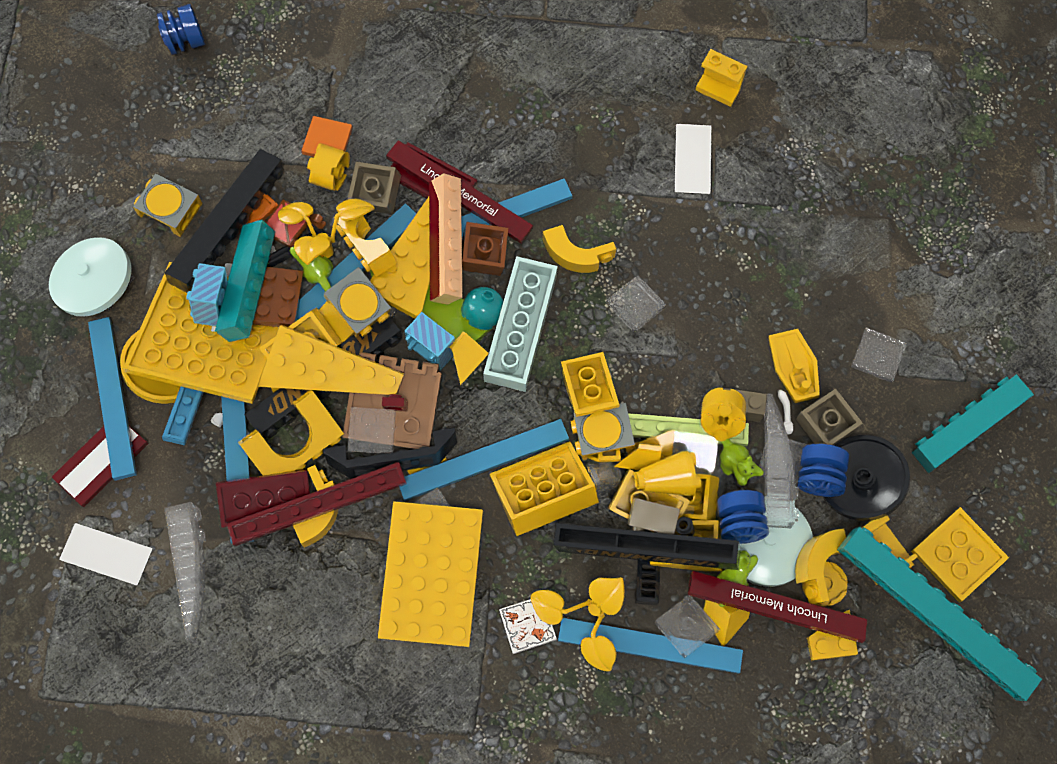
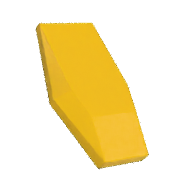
M799 329L769 335L775 371L794 403L819 398L817 359Z

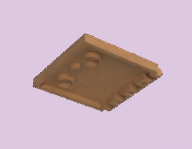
M364 352L360 354L361 357L376 362V354ZM380 355L379 364L404 373L397 394L401 395L408 402L407 412L386 411L382 407V397H389V395L350 392L342 438L419 449L423 446L430 447L442 373L438 372L439 364L423 362L422 370H419V361L402 358L401 365L397 366V357Z

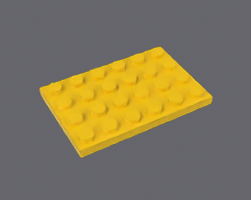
M393 501L378 638L470 647L483 510Z

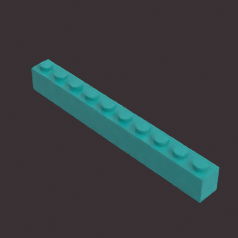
M858 527L849 533L837 549L842 555L1015 700H1028L1042 680L1036 674L1035 668L1027 663H1022L1018 659L1017 653L1009 648H1004L999 643V638L992 633H986L981 628V623L974 618L967 617L963 613L964 610L958 604L949 602L945 598L946 595L940 589L931 587L927 583L926 577L918 572H913L909 568L908 562L900 557H895L891 553L890 547L876 541L873 538V533L868 529Z

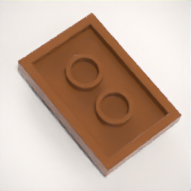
M266 267L253 325L271 327L284 325L289 327L296 322L304 276L303 271Z

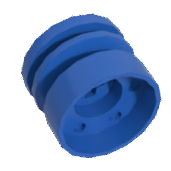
M191 4L177 7L179 16L177 18L168 10V21H166L162 12L157 14L160 34L172 55L177 54L175 44L179 45L181 52H185V41H188L192 49L205 45Z
M828 444L806 445L802 448L800 465L803 468L799 471L800 478L798 479L797 487L806 493L816 496L835 497L844 494L847 476L844 473L848 469L849 453L840 447Z
M740 490L724 494L717 499L718 516L720 519H723L719 524L721 539L739 541L740 544H746L762 540L769 535L768 519L763 515L766 512V505L762 493L752 490Z

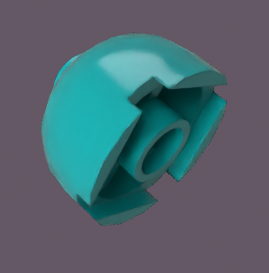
M478 287L466 295L461 307V313L463 318L466 317L469 320V324L472 327L489 330L497 325L504 301L496 290L489 287Z

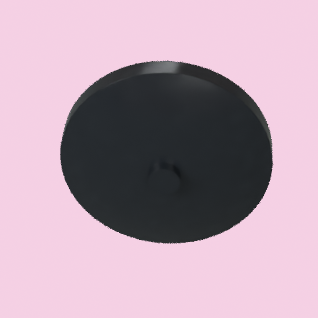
M856 435L843 439L834 445L849 453L848 469L844 473L847 476L845 493L835 497H823L835 512L852 520L871 521L889 515L902 504L910 486V471L904 455L894 444L877 436Z

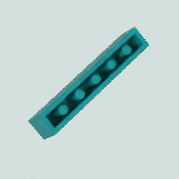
M263 220L245 224L241 229L215 332L228 342L249 338L275 235V231Z
M1017 374L1011 379L1008 377L1002 379L997 383L999 388L995 391L990 388L981 395L982 400L977 403L974 400L964 408L966 410L965 413L960 415L958 412L948 420L950 422L949 425L944 427L941 424L931 432L934 436L930 439L924 437L915 444L917 448L912 454L928 473L932 472L1034 395Z

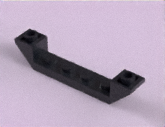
M442 428L438 431H433L435 446L432 447L423 446L419 449L400 450L388 454L380 453L375 456L356 457L349 460L345 445L325 448L323 453L328 465L348 478L353 479L399 462L402 471L439 465L457 444L455 428Z

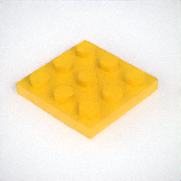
M961 507L911 551L913 554L916 553L918 560L959 603L1009 558Z

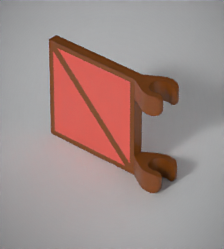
M282 200L266 220V223L275 231L273 240L291 248L294 247V243L308 225L304 219L297 224L282 223L278 218V212L284 206L291 204ZM319 214L307 216L311 224L319 229H323L326 225V222L322 221L323 217Z

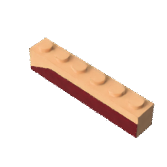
M442 174L429 182L430 301L446 305L462 298L461 178Z

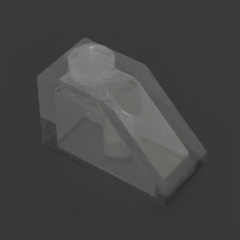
M612 462L588 465L587 472L595 485L597 495L620 485L621 472L618 467H614Z

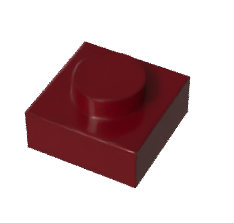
M390 394L389 397H382V407L386 411L407 412L408 402L401 395Z

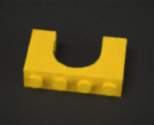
M308 390L292 402L307 422L309 428L308 441L300 451L291 455L276 453L256 429L238 442L263 476L302 470L308 460L318 458L323 454L324 448L328 445L334 446L341 440V436L344 434L312 390Z

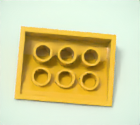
M570 441L490 473L494 487L516 536L599 503L595 485Z

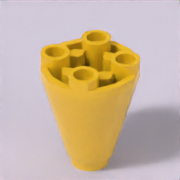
M682 451L641 468L634 473L637 490L642 489L647 492L683 496L694 495L696 488L701 487L700 476L696 474L694 467L696 465L695 453Z

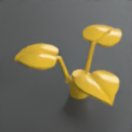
M348 199L338 204L336 207L338 213L334 218L331 237L326 233L316 235L310 219L307 217L314 213L313 207L308 203L295 202L288 204L279 210L278 218L285 224H297L303 219L307 222L313 237L304 236L299 238L294 243V249L297 256L305 264L309 265L318 256L329 258L334 254L332 243H335V233L340 217L344 221L354 220L371 212L375 207L360 199Z
M623 578L595 579L589 586V595L592 600L588 599L568 609H563L564 600L556 592L538 590L531 594V602L537 616L543 622L550 625L560 623L563 619V614L588 606L589 612L593 616H598V619L591 632V637H585L581 641L582 654L593 667L603 671L612 670L616 660V649L608 638L604 636L596 637V632L602 619L605 617L604 613L614 615L621 610L624 602Z

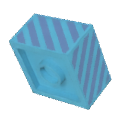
M199 263L198 269L193 271L195 280L192 290L188 291L186 296L190 302V316L193 317L194 323L216 326L228 283L226 268Z
M422 312L406 328L405 339L408 344V350L411 351L413 349L428 362L439 364L438 369L441 371L453 357V352L449 347L455 341V337Z

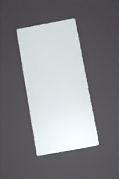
M676 124L675 192L710 194L711 126Z
M75 523L60 560L138 585L152 548Z

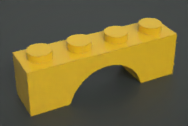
M364 215L350 221H344L340 217L336 230L341 237L346 236L343 239L350 249L354 247L352 251L358 260L363 259L360 262L367 272L371 270L375 277L397 264L392 252L381 238L364 240L366 234L371 229Z

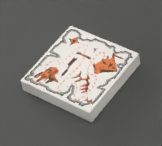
M531 599L499 609L513 654L557 640L553 626L543 622L537 616Z

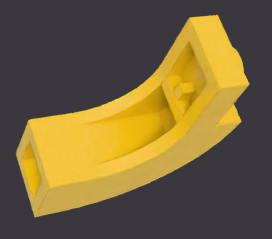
M563 225L543 231L542 240L551 258L557 264L570 271L579 273L596 272L599 269V262L607 263L615 258L616 247L614 242L591 249H582L569 241Z
M315 465L307 468L317 491L335 485L333 481L328 482L323 469L318 471ZM339 509L293 525L304 548L319 541L329 532L337 518Z
M844 529L832 530L813 537L803 546L798 555L795 569L796 583L805 584V594L810 604L830 601L824 579V565L831 555L840 554L837 549L846 538Z

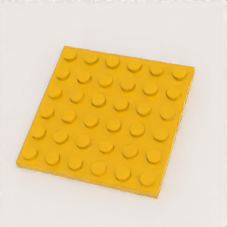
M164 273L123 366L124 372L253 404L259 388V381L267 362V358L259 348L277 335L279 327L252 324L249 338L228 342L217 332H212V326L194 323L193 317L190 316L191 307L189 300L186 298L187 293L169 284Z

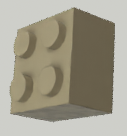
M356 162L348 199H360L372 204L375 207L372 212L393 215L401 174L395 167Z
M834 389L801 411L796 418L814 444L833 446L857 431L863 424L837 389Z

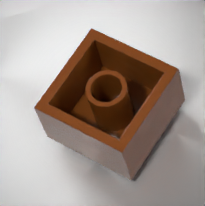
M466 222L462 241V270L501 276L505 266L508 228Z

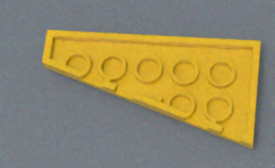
M429 197L391 249L397 264L377 277L373 275L370 279V282L390 306L414 319L423 311L430 284Z
M280 325L258 387L390 395L397 394L404 373Z

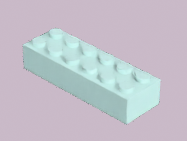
M516 256L484 369V382L526 392L557 278L558 266Z

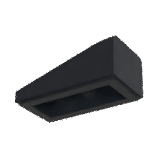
M638 560L635 603L658 605L660 566H655V570L642 569V565H650V561ZM642 574L655 575V578H642ZM642 582L654 583V587L642 586ZM641 591L654 592V595H641Z

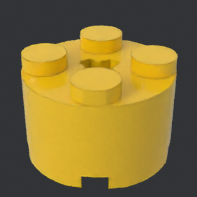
M319 143L314 158L311 157L308 161L307 169L310 170L309 183L333 191L340 190L347 174H344L345 167L349 168L350 164L349 153Z
M715 388L704 396L702 402L701 425L705 432L715 437L717 441H725L728 438L735 437L746 427V401L741 393L731 388L730 390Z

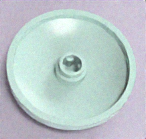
M90 238L80 241L67 249L55 263L49 279L50 295L62 310L71 315L91 316L100 313L112 306L126 290L131 277L130 259L123 248L110 239Z
M764 497L766 512L763 515L768 519L769 535L762 540L740 544L741 551H747L750 557L752 555L758 557V562L748 575L747 581L758 586L775 587L789 583L796 578L795 569L798 555L803 546L813 538L806 518L796 507L778 498Z

